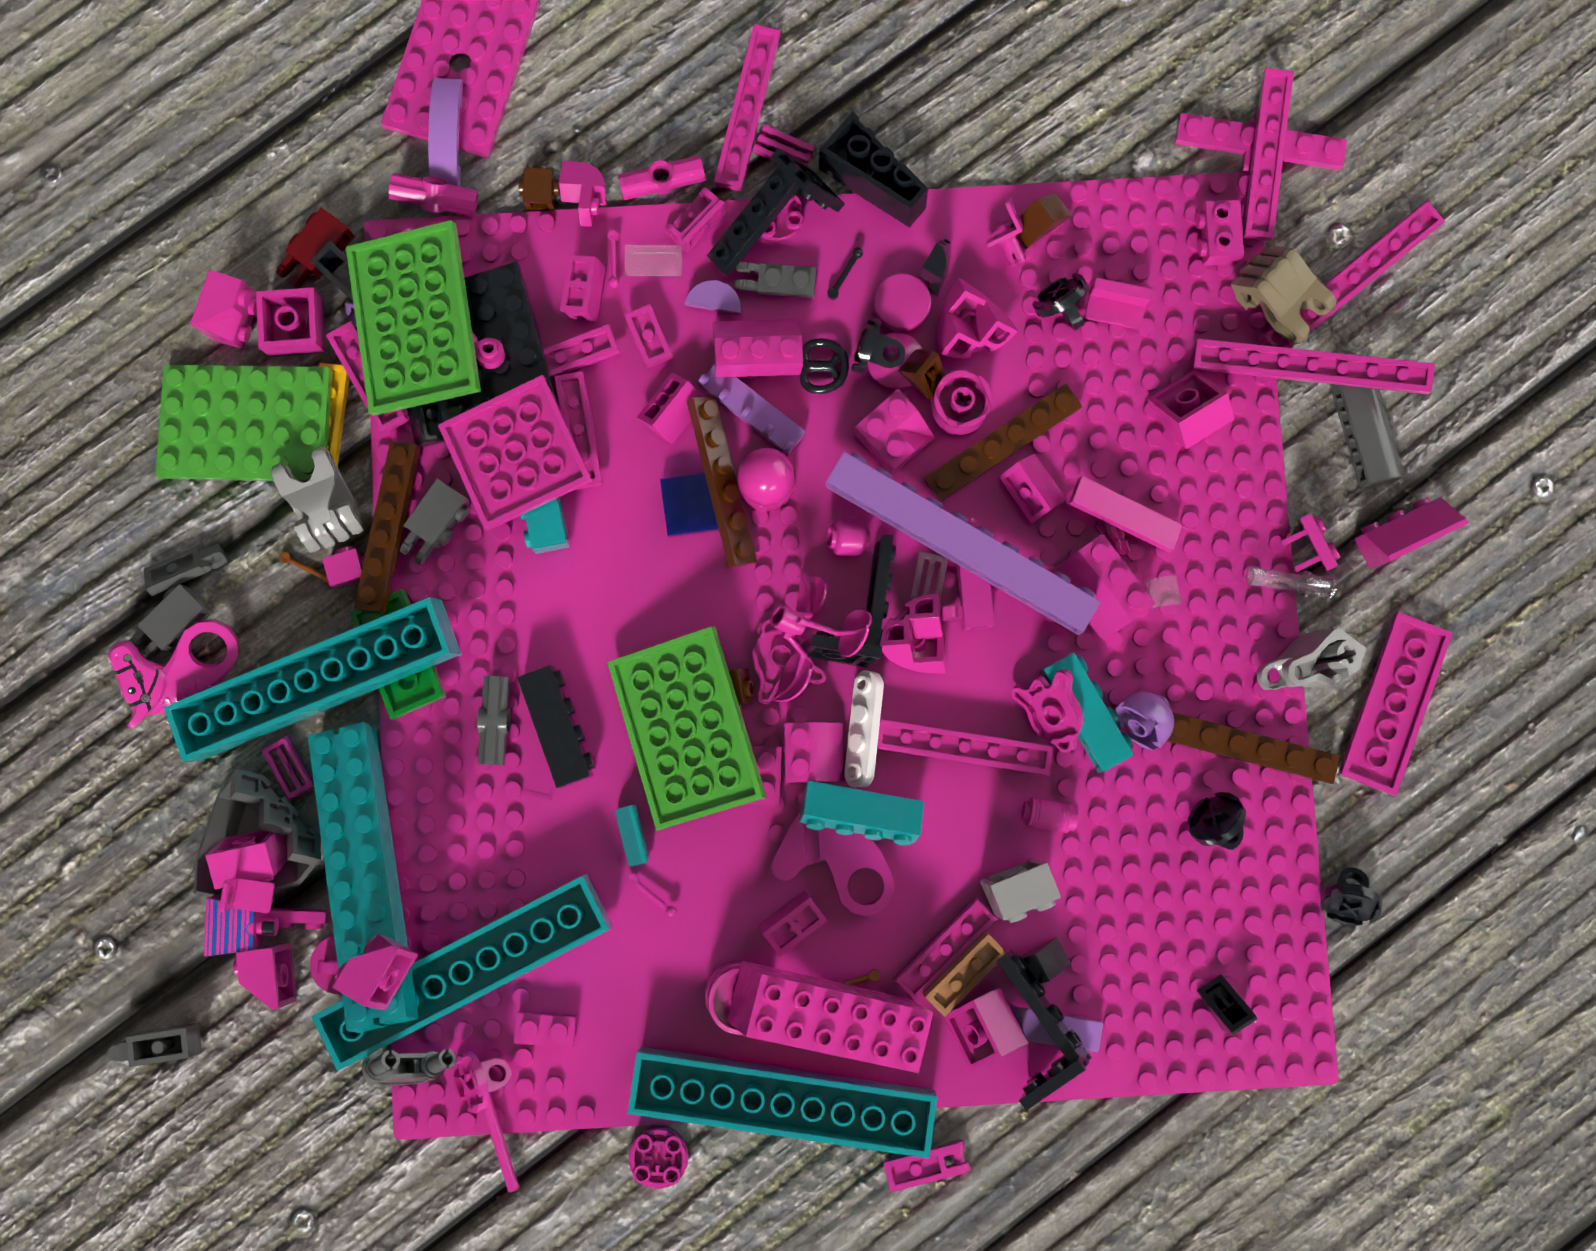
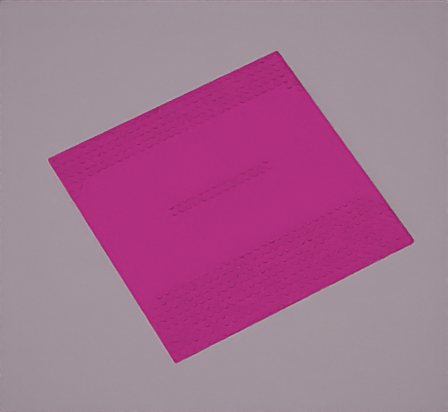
M1250 171L928 189L926 209L910 228L856 193L836 194L845 203L839 212L830 207L824 210L814 200L809 201L804 196H799L805 208V219L800 230L792 237L779 241L769 240L761 236L740 263L750 262L758 265L766 263L816 267L814 298L763 295L757 292L737 290L735 288L736 280L745 279L758 282L759 275L739 273L736 271L737 266L730 274L726 275L707 256L751 199L723 201L726 213L688 253L674 242L664 230L692 202L600 207L598 216L593 215L592 227L580 226L578 209L475 214V216L456 215L384 219L365 222L364 237L365 242L393 235L396 231L403 228L418 229L452 220L457 225L464 278L515 261L519 263L543 349L609 324L620 351L619 354L570 372L583 371L585 375L604 485L573 490L560 497L570 543L568 548L536 554L532 551L531 547L527 548L523 532L528 530L526 519L522 520L520 516L489 531L484 530L446 443L421 447L406 521L437 478L471 502L469 505L470 512L462 522L458 521L452 529L454 533L450 541L445 546L441 545L439 549L435 548L422 565L414 561L417 553L426 542L422 538L418 540L412 551L407 555L399 551L390 594L400 589L406 590L411 605L429 597L441 599L462 655L435 665L447 697L400 718L390 719L379 691L381 764L408 949L418 954L414 963L585 874L588 875L613 927L391 1043V1050L401 1054L425 1053L427 1051L439 1053L443 1049H446V1051L451 1049L456 1056L460 1053L472 1051L480 1062L495 1058L505 1060L511 1068V1079L503 1088L490 1092L503 1134L686 1123L627 1114L636 1054L640 1047L935 1090L938 1096L936 1108L1020 1103L1019 1099L1024 1093L1022 1088L1027 1084L1026 1081L1040 1071L1045 1075L1047 1070L1051 1068L1050 1065L1064 1055L1059 1047L1027 1040L1028 1044L970 1071L945 1017L923 994L915 1002L934 1013L919 1073L725 1032L715 1024L705 1005L704 990L709 977L717 968L726 963L746 961L839 983L867 975L870 970L876 969L880 973L878 981L868 980L853 986L909 998L893 979L975 897H978L992 912L980 880L1029 860L1036 859L1048 863L1061 898L1054 900L1056 905L1047 910L1039 912L1038 909H1032L1027 911V917L1017 922L1010 923L1009 920L1006 921L997 917L998 920L986 932L1006 952L1012 950L1014 955L1018 953L1020 956L1058 937L1071 965L1051 981L1042 984L1046 991L1045 998L1050 1005L1055 1004L1065 1016H1076L1104 1022L1099 1052L1088 1051L1092 1058L1088 1060L1089 1064L1085 1067L1086 1070L1040 1102L1331 1085L1338 1082L1324 911L1322 912L1320 909L1322 886L1312 779L1170 742H1165L1160 748L1157 746L1155 750H1148L1132 741L1134 746L1131 748L1133 756L1105 772L1098 773L1078 737L1077 747L1069 753L1061 752L1054 744L1050 743L1052 739H1049L1044 734L1038 736L1033 730L1023 706L1011 696V690L1014 686L1022 684L1030 687L1034 679L1042 676L1039 671L1074 652L1077 657L1081 656L1089 668V671L1086 673L1091 682L1096 681L1104 694L1101 699L1106 708L1110 706L1115 710L1131 694L1145 691L1166 698L1174 713L1309 747L1304 687L1287 686L1276 690H1264L1257 682L1256 672L1261 665L1278 658L1299 636L1291 543L1283 546L1280 542L1290 537L1277 378L1197 370L1228 393L1235 420L1187 449L1169 435L1147 399L1195 370L1193 369L1197 339L1263 345L1258 338L1272 328L1265 318L1261 304L1259 303L1255 308L1249 307L1246 310L1236 300L1233 288L1231 287L1232 281L1240 276V270L1244 266L1249 265L1251 258L1259 255L1265 247L1264 240L1243 238L1244 256L1236 265L1203 266L1202 256H1198L1197 251L1198 240L1201 239L1200 229L1196 228V213L1206 201L1240 200L1243 232ZM1056 193L1072 214L1071 218L1028 249L1025 248L1016 236L1027 258L1020 264L1017 262L1016 266H1009L1001 244H995L989 248L986 246L989 238L1010 229V225L1013 223L1005 205V201L1009 197L1012 198L1019 215H1021L1037 199ZM610 230H616L619 235V239L616 241V269L619 286L616 288H612L608 284L611 278V250L607 233ZM947 239L951 242V259L942 289L938 296L930 293L931 306L926 319L918 327L901 333L914 338L920 344L922 350L938 353L945 375L957 370H966L983 377L990 386L992 404L985 421L977 430L968 434L952 435L945 432L936 423L932 415L931 403L933 396L930 400L926 399L913 385L898 388L919 411L935 438L898 470L891 479L899 484L906 482L917 489L916 494L925 499L927 497L936 499L925 483L924 477L1067 383L1083 407L942 501V509L950 514L957 512L966 518H977V522L984 521L985 529L994 534L993 539L1002 544L1004 541L1013 544L1019 549V554L1027 559L1030 556L1037 558L1045 564L1044 568L1051 572L1102 533L1109 541L1103 520L1069 504L1078 478L1083 476L1182 525L1174 551L1172 552L1164 551L1125 532L1127 537H1124V540L1128 541L1130 552L1120 557L1156 604L1112 636L1102 641L1090 624L1087 625L1083 633L1077 635L991 584L995 626L991 629L962 631L961 619L942 621L945 674L922 673L903 668L889 660L883 652L881 658L875 659L873 664L868 663L867 668L811 658L812 662L826 673L827 678L823 684L815 685L808 683L805 690L799 696L789 701L780 702L772 700L767 705L761 704L757 700L760 678L753 665L752 651L761 634L762 623L767 619H771L772 613L777 606L782 604L796 611L801 573L820 577L827 583L825 601L820 610L813 613L812 618L808 621L836 630H843L844 621L848 614L858 609L866 611L874 546L884 535L893 536L892 545L896 546V554L893 563H890L889 573L892 574V584L890 590H886L885 601L889 602L887 617L882 620L881 629L884 630L886 623L891 617L895 619L905 609L906 603L924 595L939 593L941 609L946 606H960L956 563L826 488V481L844 452L849 455L852 452L859 454L867 460L866 464L875 470L877 467L886 470L854 435V429L857 424L897 389L885 387L873 380L868 364L863 374L853 372L851 366L854 363L858 364V362L854 361V355L862 332L865 328L869 329L871 326L867 324L868 318L871 316L877 318L873 300L878 285L890 275L908 273L921 279L928 288L930 282L920 277L922 267L936 243ZM861 248L863 256L856 260L839 288L838 298L835 300L829 299L827 292L829 288L835 286L853 256V249ZM569 255L596 257L606 267L597 322H590L582 316H578V319L575 320L570 318L565 312L560 311ZM1072 274L1082 275L1088 285L1086 293L1080 300L1074 303L1085 322V325L1076 331L1071 328L1061 312L1043 318L1037 315L1032 305L1033 301H1039L1037 296L1049 284L1064 277L1067 280L1073 279ZM958 278L987 296L1008 316L1017 328L1018 332L998 349L989 352L987 349L973 352L971 358H952L940 353L937 344L938 320L943 303ZM1096 278L1153 289L1151 300L1145 307L1142 327L1139 330L1085 318L1091 285ZM718 280L728 284L736 291L741 303V316L685 306V300L688 293L697 284ZM651 304L673 358L647 369L624 314ZM798 319L802 335V347L806 342L817 338L837 342L844 348L849 359L848 376L843 386L826 394H814L806 391L800 383V375L737 377L804 429L806 434L787 456L793 465L795 486L793 494L786 504L781 505L779 508L771 509V511L756 510L748 505L741 495L758 562L751 565L728 568L692 421L673 445H671L644 425L637 416L671 373L689 381L703 397L711 396L699 387L698 380L714 365L712 321ZM881 323L879 334L893 333L890 328ZM816 347L810 350L809 359L831 360L835 351L826 347ZM840 360L836 365L838 372H840ZM810 372L808 375V380L813 385H826L834 381L830 372ZM554 378V379H552V382H553V386H554V389H555L556 397H557V400H558L557 389H556V383H555V378ZM958 398L956 404L965 407L967 402H961ZM717 401L736 478L739 464L753 450L771 448L777 449L786 455ZM402 409L408 422L384 435L379 431L370 415L373 516L390 442L415 444L407 409ZM1035 454L1067 500L1031 524L999 476L1018 461ZM836 519H860L863 521L865 528L870 530V545L865 547L860 556H838L832 552L831 548L827 547V528ZM406 527L403 530L400 548L411 532ZM711 626H716L728 669L749 668L750 680L754 683L755 694L752 697V703L743 704V710H741L751 746L782 747L780 806L743 804L656 831L607 662ZM806 626L801 636L806 641L812 634H816V632L821 630ZM834 635L833 638H838V639H840L841 636H836V635ZM549 665L555 667L556 671L560 669L566 683V686L562 687L565 698L570 697L576 711L575 714H572L575 725H581L586 741L582 742L585 753H591L596 767L592 769V777L563 788H556L517 679L521 675ZM1274 668L1270 669L1267 675L1268 680L1271 683L1279 680V672ZM862 671L877 672L883 679L884 688L880 716L882 720L1054 746L1050 776L877 749L874 779L868 787H851L846 782L845 776L844 781L819 782L924 801L921 836L915 843L898 845L892 839L872 840L883 853L895 883L892 901L880 913L868 917L851 913L841 904L832 873L826 861L802 868L791 881L785 882L780 880L772 873V861L791 823L801 810L797 795L803 792L807 782L786 783L784 723H843L845 771L854 681ZM484 676L510 677L508 708L511 709V728L506 738L505 765L478 764L480 733L477 730V716L479 707H482ZM1125 725L1122 729L1118 726L1121 733L1125 732L1127 735L1131 733ZM551 787H555L552 801L522 793V789L549 796ZM1227 792L1235 795L1242 802L1246 810V820L1242 826L1244 831L1243 839L1240 845L1233 850H1228L1218 845H1202L1189 832L1188 817L1192 809L1203 798L1208 797L1210 799L1215 797L1214 793ZM1034 797L1072 804L1073 808H1078V822L1075 831L1064 833L1026 826L1025 820L1021 818L1024 802H1029V799ZM630 805H635L638 808L650 856L649 862L635 866L628 865L615 810ZM862 868L855 871L848 880L847 889L849 896L859 904L866 905L875 902L883 890L882 878L873 869ZM636 874L643 885L668 906H674L677 909V914L674 917H668L665 910L637 886L627 883L628 875ZM806 890L828 921L779 957L763 936L759 925ZM998 963L950 1012L997 988H1001L1010 1004L1031 1008ZM1221 974L1258 1018L1233 1036L1220 1028L1197 992L1198 989ZM531 1012L577 1016L574 1047L514 1044L516 1013ZM458 1064L446 1069L442 1076L432 1081L392 1086L393 1134L397 1140L490 1134L483 1111L470 1113L467 1111L470 1106L468 1104L464 1105L459 1099L453 1075L454 1070L458 1069ZM493 1066L489 1070V1077L494 1082H500L502 1072L498 1067Z

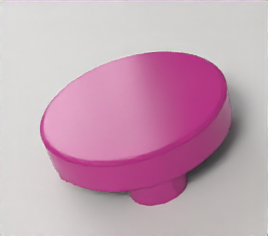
M896 273L888 276L878 285L874 295L873 306L877 318L881 319L883 325L890 328L893 332L901 333L918 327L926 319L931 306V297L927 286L921 279L908 273Z
M653 1126L642 1131L633 1141L629 1151V1166L635 1181L654 1189L667 1188L678 1183L685 1173L689 1159L688 1147L683 1137L674 1129L666 1126Z

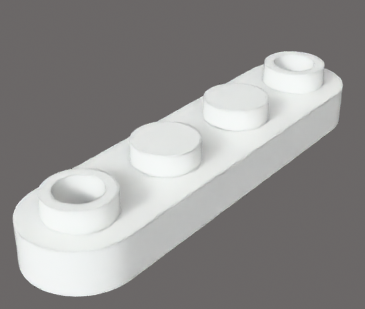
M867 670L860 672L854 681L844 771L845 780L848 785L856 788H866L874 779L884 688L881 675Z

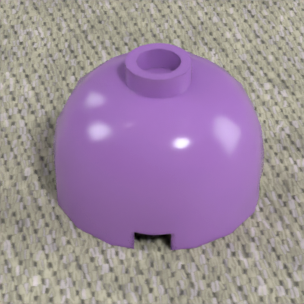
M1145 691L1133 693L1124 699L1114 710L1119 720L1117 725L1120 729L1125 725L1131 732L1128 735L1129 738L1145 749L1155 750L1157 746L1160 748L1173 733L1174 715L1169 702L1161 695Z

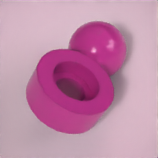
M473 333L478 364L486 369L499 367L505 360V351L502 343L495 338H484L478 341ZM491 348L494 349V350H493L492 352H490V353H486V352H485V350H487V349H491Z

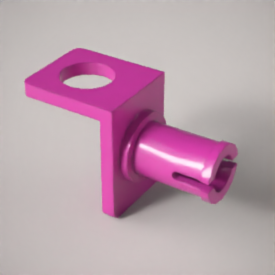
M1009 197L1006 199L1005 205L1015 226L989 238L986 246L989 248L995 244H1001L1009 266L1013 267L1017 265V262L1020 264L1027 258L1016 238L1025 226L1012 198Z
M238 877L225 880L219 911L226 912L230 909L269 913L271 911L275 884Z

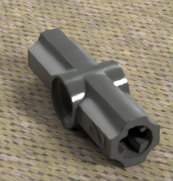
M484 676L482 707H479L477 716V730L480 733L478 764L505 765L506 738L511 728V709L508 708L510 677Z

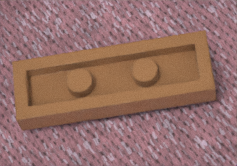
M984 931L922 994L945 1017L999 963L1000 958L1006 951L989 933Z

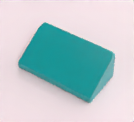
M630 805L615 810L628 865L635 866L649 862L650 856L637 806Z

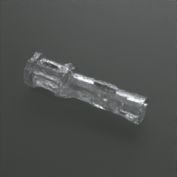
M1250 567L1246 574V581L1249 585L1296 591L1301 597L1314 595L1321 596L1323 600H1331L1337 589V580L1334 575L1330 574L1318 576L1313 575L1310 571L1294 574Z

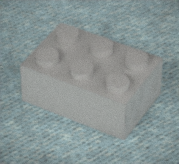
M1036 859L1029 860L980 880L992 913L1002 920H1009L1010 923L1026 918V912L1029 910L1038 909L1039 912L1047 910L1056 905L1054 900L1061 898L1048 863Z

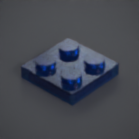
M705 473L660 479L668 537L719 531Z

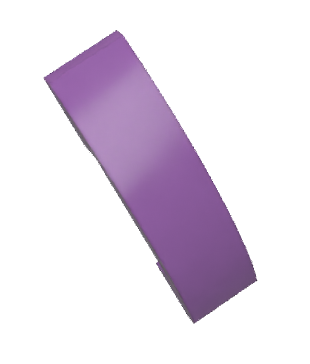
M433 78L428 127L429 177H438L446 180L450 185L460 186L461 167L458 165L460 109H462L463 80Z
M1010 1004L1018 1024H1020L1024 1031L1026 1040L1057 1046L1031 1009ZM1063 1015L1064 1020L1062 1021L1068 1030L1073 1029L1083 1043L1080 1047L1082 1049L1085 1047L1087 1051L1099 1052L1104 1022Z

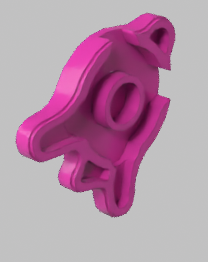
M767 619L762 623L761 634L752 651L753 665L760 678L757 700L764 705L772 702V698L778 690L779 681L787 661L793 655L800 654L787 639L782 637L783 631L771 626V619ZM796 634L792 636L800 646L805 641L801 635ZM807 658L806 661L812 663V674L809 683L815 685L823 684L827 678L825 671L817 667L811 658Z
M1061 669L1056 672L1052 685H1049L1045 677L1039 676L1033 680L1030 687L1019 684L1011 690L1013 699L1020 703L1027 712L1033 730L1038 736L1044 734L1049 739H1052L1050 743L1054 744L1063 753H1069L1077 747V737L1084 721L1082 708L1072 691L1073 676L1067 669Z

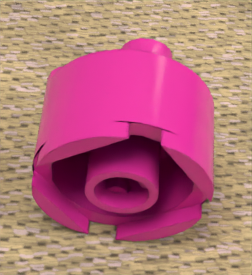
M957 370L944 376L936 387L931 403L932 415L936 423L945 432L952 435H963L977 430L985 421L991 408L992 392L990 386L983 377L966 370ZM958 398L961 402H967L965 407L956 404Z

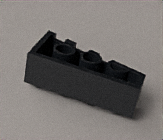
M852 111L819 149V170L910 228L926 209L928 188L905 164L901 165L894 157V153L887 146L884 147L876 139V134L869 127L866 128L859 121V117L855 112Z

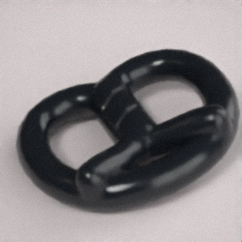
M824 338L812 339L806 342L802 347L803 367L799 376L802 387L810 393L826 394L843 386L849 372V359L844 348L837 342ZM816 347H826L835 351L831 360L809 359L810 350ZM839 360H840V372H838V370H837V368H836V365H837V363L839 362ZM810 372H830L834 381L826 385H813L809 382L808 375Z

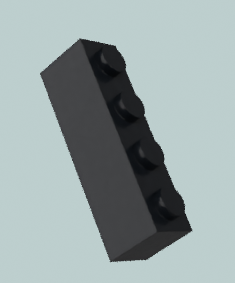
M549 665L517 677L556 788H563L592 777V769L596 768L591 753H585L582 742L586 741L581 725H575L572 714H575L576 711L571 698H565L562 687L566 686L561 670L556 671L555 667Z

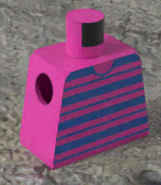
M215 894L206 898L204 956L254 950L262 945L263 936H276L278 934V918L263 917L264 913L240 909L220 912L219 907L222 894Z

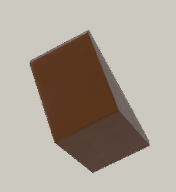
M1056 193L1039 198L1020 215L1025 227L1022 232L1018 233L1017 237L1025 248L1028 249L1071 218L1072 214Z
M916 349L898 370L928 400L934 395L939 382L946 376L939 354L929 350Z

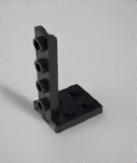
M777 148L771 158L778 167L707 256L722 273L730 274L797 191L809 201L814 200L824 210L830 207L839 212L845 203L812 169Z
M884 535L874 546L866 611L872 615V623L862 648L851 657L843 656L838 650L840 639L833 638V634L818 631L801 644V647L808 654L807 658L864 668L868 667V663L873 664L875 659L881 658L882 620L887 617L889 602L885 601L886 590L889 591L892 584V574L889 573L890 563H893L896 554V546L892 545L893 536Z
M1009 950L999 960L1001 968L1064 1054L1050 1065L1051 1068L1047 1070L1045 1075L1040 1071L1026 1081L1027 1084L1022 1088L1024 1093L1019 1102L1027 1111L1086 1070L1085 1067L1089 1064L1088 1060L1092 1057L1085 1047L1083 1049L1080 1047L1083 1043L1078 1034L1073 1029L1069 1031L1062 1021L1064 1016L1055 1004L1050 1005L1044 996L1046 991L1042 984L1036 978L1032 980L1026 969L1028 966L1024 959L1018 953L1014 955L1012 950Z

